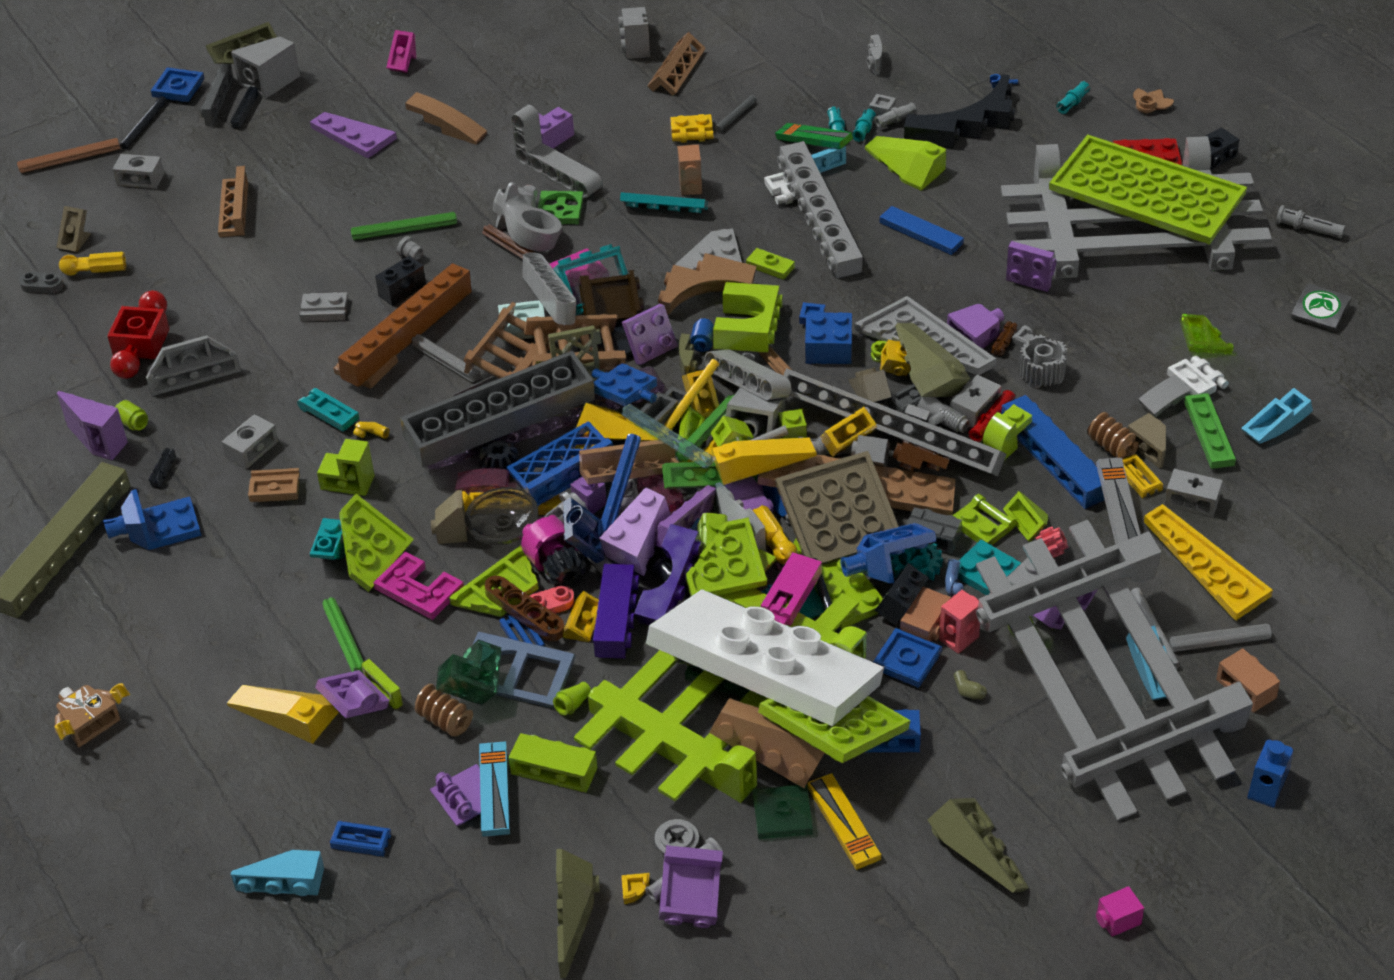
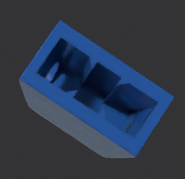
M1266 740L1254 769L1247 799L1272 808L1275 807L1290 771L1293 748L1284 745L1280 741ZM1266 775L1272 778V784L1263 783Z

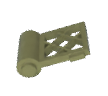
M594 325L548 334L551 359L557 357L556 353L559 355L567 353L575 345L581 349L577 355L579 360L586 353L593 356L594 362L582 363L592 377L593 370H600L597 344L601 343L600 330H595ZM590 334L591 339L585 346L577 342L582 335ZM565 339L569 343L563 350L555 347L554 341Z

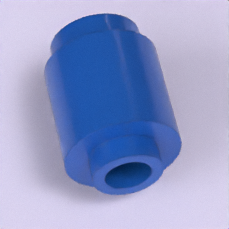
M699 319L693 325L690 338L691 344H694V349L700 352L710 350L713 344L714 325L709 319Z

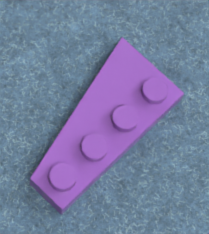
M327 112L320 114L310 121L311 128L366 158L371 157L397 139L396 132Z

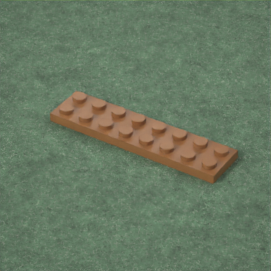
M817 455L759 474L757 484L777 488L775 484L776 478L832 462L839 458ZM874 465L891 508L913 511L914 507L919 509H929L946 516L952 515L955 479Z

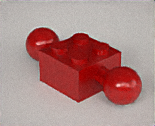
M151 290L145 292L139 299V307L121 306L107 335L113 354L110 368L118 378L129 379L134 377L140 369L139 358L156 359L170 328L165 313L168 306L167 300L158 291Z

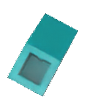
M323 518L311 548L310 557L333 560L345 558L346 554L340 520Z

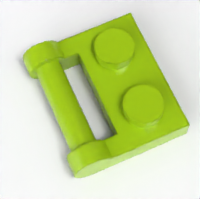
M981 494L975 495L969 504L952 515L962 520L961 532L977 543L983 540L990 545H993L1012 531L1017 524V519L1011 515H1005L986 502V498ZM981 509L982 511L990 515L992 518L1000 522L1001 525H996L988 518L980 514L978 510Z

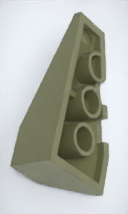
M897 323L895 327L900 344L907 352L905 361L910 364L912 369L909 373L910 378L921 397H954L970 380L963 364L916 324Z

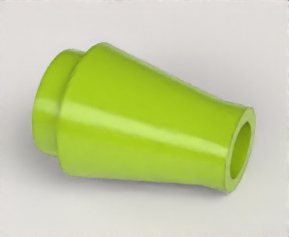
M581 682L578 685L557 692L556 697L553 698L555 709L561 715L573 714L588 697L591 688L586 682Z

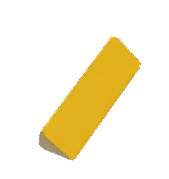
M585 591L579 595L564 627V638L590 642L595 630L599 599Z

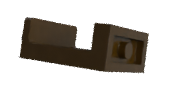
M629 270L626 275L590 279L589 275L580 276L578 286L584 316L616 314V322L625 321L644 311L643 299L638 297L637 290H640L639 278L634 276V270Z

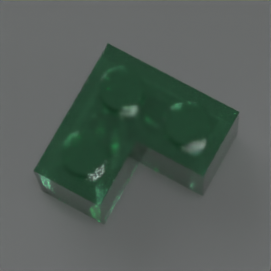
M478 639L463 653V657L452 654L438 667L436 690L483 705L498 691L502 647Z

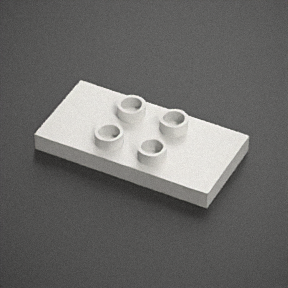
M700 590L649 625L646 644L830 726H834L880 686L884 667L820 640L821 635L812 628L805 626L791 628L775 621L774 614L765 608H744L705 590Z

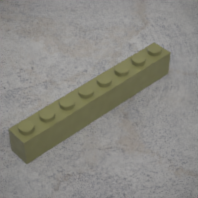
M104 462L99 464L1 576L0 613L18 619L36 596L44 590L48 582L57 575L60 568L73 556L78 547L86 541L89 534L101 523L107 513L114 508L119 499L127 493L131 485L126 469Z

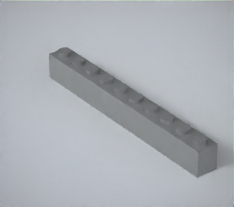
M786 368L783 376L788 378L791 384L790 396L846 418L865 407L875 421L877 430L997 477L1007 454L790 369Z

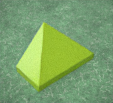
M1018 491L1003 508L1008 516L1011 515L1017 519L1016 527L1029 542L1047 525L1048 514L1022 492Z

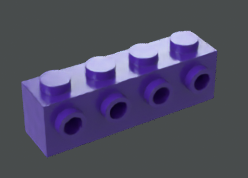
M604 564L593 638L595 657L626 658L627 648L632 647V633H629V628L634 629L635 615L632 613V609L637 607V594H634V590H639V575H635L634 565Z

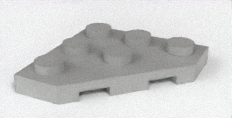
M733 228L711 231L675 265L696 270L698 261H703L705 253L742 262Z

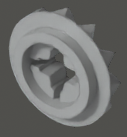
M673 819L663 823L655 833V846L659 848L661 854L665 853L666 845L695 848L699 843V833L696 827L682 819ZM672 837L676 839L682 837V843L677 841L672 843Z

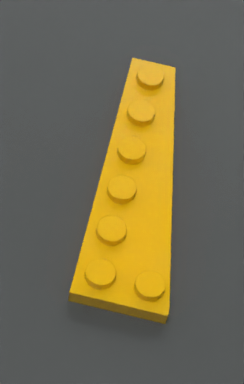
M1162 504L1145 515L1144 523L1233 619L1238 620L1272 597L1273 589Z

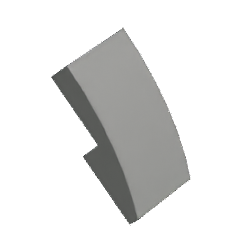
M876 34L871 35L870 44H868L869 57H867V65L869 69H872L875 76H878L882 68V42L879 35Z
M1174 375L1146 392L1139 398V403L1156 418L1170 405L1176 406L1185 396L1191 393V389Z

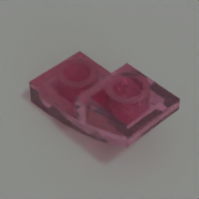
M493 468L458 473L455 490H462L467 494L482 490V492H502L507 490L509 472L508 470Z

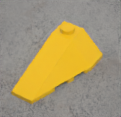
M810 437L734 441L711 450L712 458L723 485L817 456Z

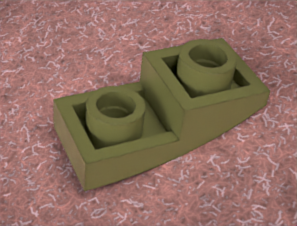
M681 333L679 342L682 376L697 372L698 361L694 360V344H691L690 334Z

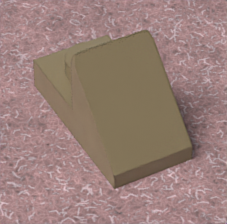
M64 206L56 248L75 252L79 251L91 235V233L84 232L87 210Z

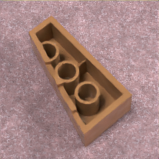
M729 698L709 733L733 747L740 745L756 752V761L804 788L825 752L812 747L810 743L800 737L792 735L787 729L777 723L771 722L767 717L758 712L759 708Z

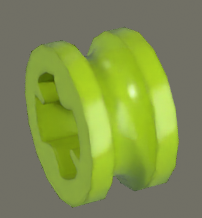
M877 341L872 344L871 358L873 361L881 363V351L886 341Z

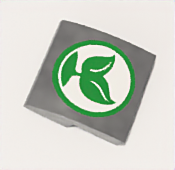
M1308 283L1293 309L1291 319L1336 332L1352 297Z

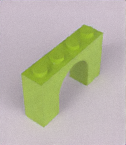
M726 282L723 291V313L746 314L755 317L748 319L716 317L713 328V349L768 353L770 344H774L775 332H777L778 320L780 319V308L783 305V295L779 294V286Z

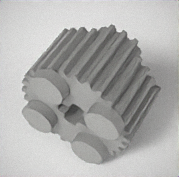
M1040 334L1039 336L1035 335V337L1031 336L1029 342H1026V345L1024 344L1021 347L1019 372L1022 379H1025L1026 382L1028 381L1029 387L1037 389L1042 385L1051 386V384L1062 383L1067 361V348L1064 342L1057 341L1056 343V340H1047L1046 336Z

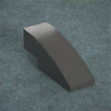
M673 386L665 394L658 392L656 394V401L653 403L648 402L632 418V422L650 430L661 429L687 392Z

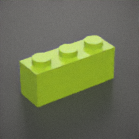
M520 733L508 757L510 771L513 775L587 793L598 768L596 751Z

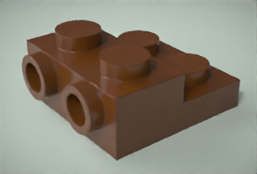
M906 440L902 444L897 443L892 458L900 461L899 466L913 471L914 467L920 469L923 460L927 461V467L940 471L941 467L946 469L949 463V457Z

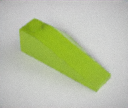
M876 136L865 146V150L879 162H884L890 172H896L903 183L920 191L946 169V149L928 141Z

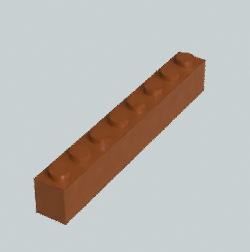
M452 263L338 357L341 379L359 387L394 355H397L412 342L413 337L417 334L421 335L472 292L470 270Z

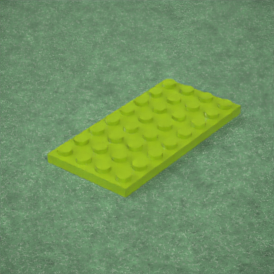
M1088 134L1049 182V190L1209 245L1247 191L1246 186Z

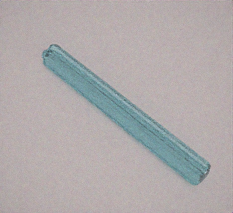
M628 404L623 407V417L701 467L707 468L712 465L713 457L709 453L633 405Z

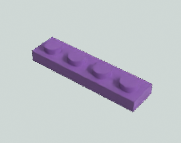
M707 485L700 492H696L689 501H685L678 510L673 511L667 519L661 521L656 529V535H658L656 546L662 548L661 545L670 524L689 529L697 518L701 519L703 513L710 512L713 509L716 488Z

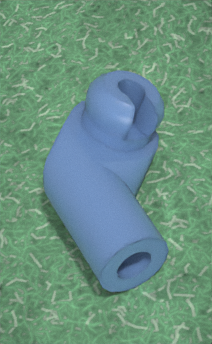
M948 559L945 573L946 592L950 596L956 595L959 591L963 590L962 583H957L961 562L955 559Z

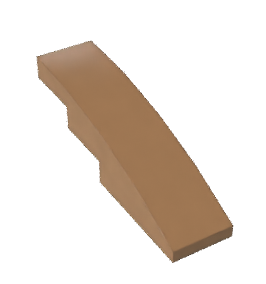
M416 92L405 103L406 110L423 115L424 122L441 127L442 134L477 145L487 134V130L471 118L429 96Z

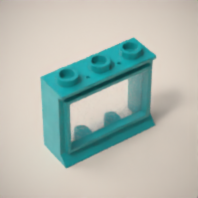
M612 244L600 247V252L594 254L590 250L579 254L578 259L571 260V257L558 260L559 264L553 270L576 298V316L584 314L578 286L580 276L589 275L590 279L628 274L620 246L613 247Z

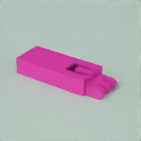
M792 552L762 602L761 607L771 611L775 616V621L791 626L822 573V562ZM789 595L793 596L787 607H782L783 605H786L785 597L788 598Z

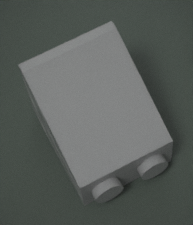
M281 36L232 51L238 85L246 89L250 86L253 88L257 87L258 95L265 99L300 77L296 47L293 42Z
M740 387L727 404L726 416L746 422L753 437L756 438L778 428V413L785 412L786 398L764 400Z

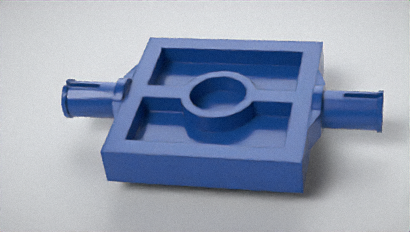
M622 363L606 373L599 369H595L592 372V377L597 379L594 381V393L626 407L639 399L653 403L657 399L655 393L649 392L657 386V378Z

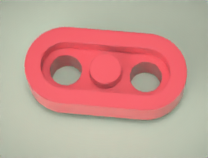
M557 586L530 595L555 614L569 610L575 602L574 592L567 586ZM532 611L529 612L527 615L535 619L540 617L541 614L539 612Z

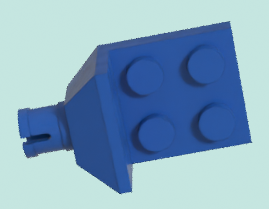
M135 489L130 492L121 507L123 515L103 520L109 539L128 534L131 542L147 550L201 536L190 497L142 509L137 490Z
M913 523L865 535L857 547L856 555L841 558L842 572L846 577L863 573L868 577L893 583L894 577L890 554H901L905 552V549L911 547L914 549L927 547L928 543L936 541L935 531Z

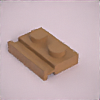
M299 468L251 471L248 492L249 501L297 500L300 483Z

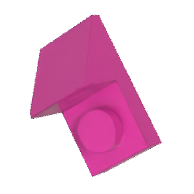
M395 30L386 68L391 71L407 73L410 59H416L415 34Z

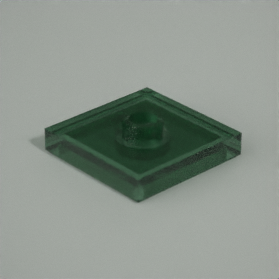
M807 784L804 788L794 785L752 789L758 839L813 835Z

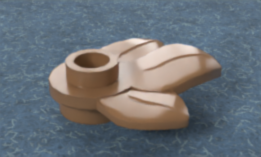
M1138 88L1133 93L1136 108L1142 113H1150L1155 109H1167L1174 103L1173 99L1164 98L1161 89L1147 93Z

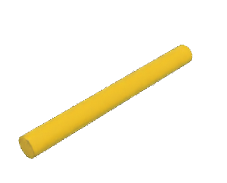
M712 359L659 430L661 434L668 436L719 366L718 361Z

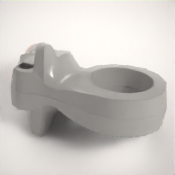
M511 182L506 189H498L493 203V211L497 213L496 228L503 230L507 227L511 239L529 250L547 251L553 249L559 235L563 232L562 225L558 218L551 213L536 208L535 201L538 194L536 188L532 185L517 187L515 183Z

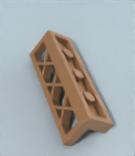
M688 32L675 44L647 87L654 91L662 85L673 96L706 48ZM690 43L698 50L697 52H692ZM683 56L688 57L689 63H684ZM675 67H680L682 74H677ZM667 78L673 79L674 87L666 80Z
M245 166L236 167V178L222 179L218 225L219 237L245 235L249 183ZM235 186V189L230 190L227 187ZM231 198H234L233 203L227 202ZM230 211H233V215H232V216L229 217V216L226 215V214H228ZM230 224L234 225V228L224 229Z
M673 438L640 442L629 479L663 474L662 465L664 463H679L675 457V441ZM624 445L579 451L580 474L588 485L614 480Z

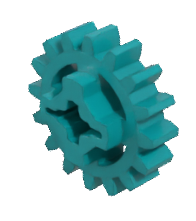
M934 543L928 544L925 548L914 549L911 547L905 549L904 553L890 554L894 577L897 578L909 563L933 581L935 574H940L943 565L942 551L936 550L937 544Z

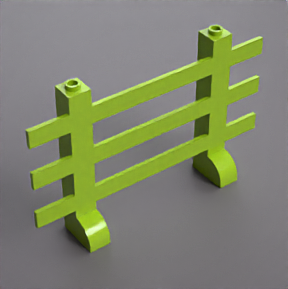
M759 549L762 565L766 572L776 562V557ZM752 588L717 596L748 608L761 607L767 595ZM844 593L816 621L798 613L792 625L789 626L791 628L796 626L812 628L821 635L820 640L866 659L867 632L852 626L843 628L839 634L834 632L859 606V601ZM793 596L785 597L786 605L782 607L786 608ZM659 650L621 689L604 679L597 687L590 691L588 695L589 710L595 716L574 736V740L591 750L613 727L635 739L636 741L615 762L617 767L632 776L655 752L675 763L678 767L658 787V792L671 800L676 801L697 778H700L740 803L757 786L756 752L740 745L732 747L727 752L724 749L729 744L709 733L703 738L681 725L725 680L724 678L704 670L661 713L640 701L679 660V658ZM750 690L739 702L759 708L761 702L770 698Z

